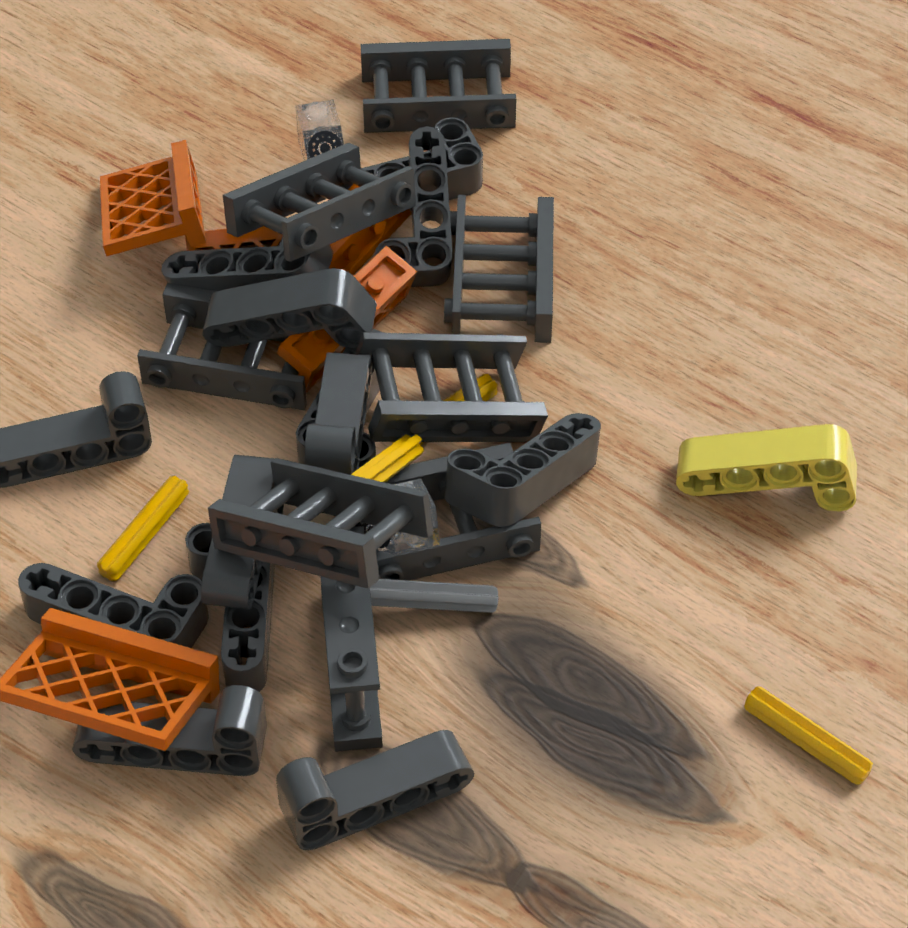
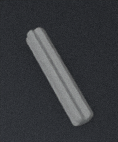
M379 579L370 587L372 606L493 613L497 609L499 599L498 589L493 585Z

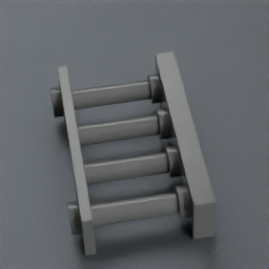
M510 39L361 44L362 82H373L374 99H363L364 133L415 131L420 127H435L440 120L445 118H459L470 129L516 128V94H503L501 78L510 77ZM486 78L487 95H465L464 79ZM426 80H449L450 96L427 97ZM411 81L412 97L389 98L388 82Z
M346 143L223 194L227 233L240 237L263 226L283 235L285 260L294 261L416 206L414 169L407 166L386 176L379 177L361 169L359 147ZM353 184L360 186L351 191L348 190ZM325 199H329V200L326 201V202H323V203H321V204H317L318 202H321V201H323V200H325ZM295 212L298 213L289 218H286V216L291 215Z
M458 195L457 211H450L451 235H456L453 298H445L444 323H452V334H461V319L527 321V325L535 326V342L551 343L553 319L554 197H538L537 213H529V217L466 215V195ZM465 231L529 233V237H536V242L529 241V246L465 244ZM464 260L528 262V266H536V271H528V275L463 273ZM463 289L528 291L527 295H535V301L528 300L527 305L462 303Z
M167 283L163 292L166 322L170 323V327L159 352L142 349L138 352L137 357L142 384L305 411L307 405L305 376H299V372L286 361L282 372L257 369L267 341L283 342L289 336L249 343L240 366L217 362L222 346L211 344L206 341L200 359L178 356L177 352L187 327L203 329L210 296L217 291Z
M363 332L355 354L371 355L372 367L375 368L382 400H378L368 427L371 442H396L405 434L411 437L417 434L422 438L421 442H528L539 435L548 417L545 402L523 401L514 371L526 347V336ZM392 367L416 368L424 401L400 400ZM434 368L457 369L465 401L441 400ZM474 369H497L505 402L482 400Z
M505 443L476 451H480L500 461L511 454L513 449L510 443ZM448 456L409 464L385 483L428 492L429 502L445 499ZM449 504L460 533L459 535L434 540L433 535L429 538L414 535L416 544L390 550L388 544L387 547L378 548L376 556L379 579L408 581L505 558L523 557L531 552L540 551L541 521L538 516L520 520L510 526H494L477 530L472 515ZM370 524L367 525V526H366V531L368 532V527H369V526H373V527H374V525H370Z
M279 458L271 461L274 488L251 506L219 499L208 507L214 549L368 589L379 580L376 550L398 531L424 538H429L433 535L428 492ZM283 504L297 507L288 515L274 513ZM320 513L336 516L326 525L311 522ZM359 522L374 525L365 534L349 531Z
M364 526L353 527L349 531L364 534ZM320 576L335 752L382 748V729L378 700L380 681L370 588Z

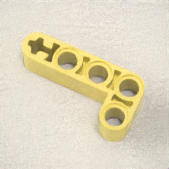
M834 424L694 437L686 439L679 447L676 486L680 491L688 495L706 496L812 486L816 502L825 510L845 511L852 508L856 503L857 462L848 432Z

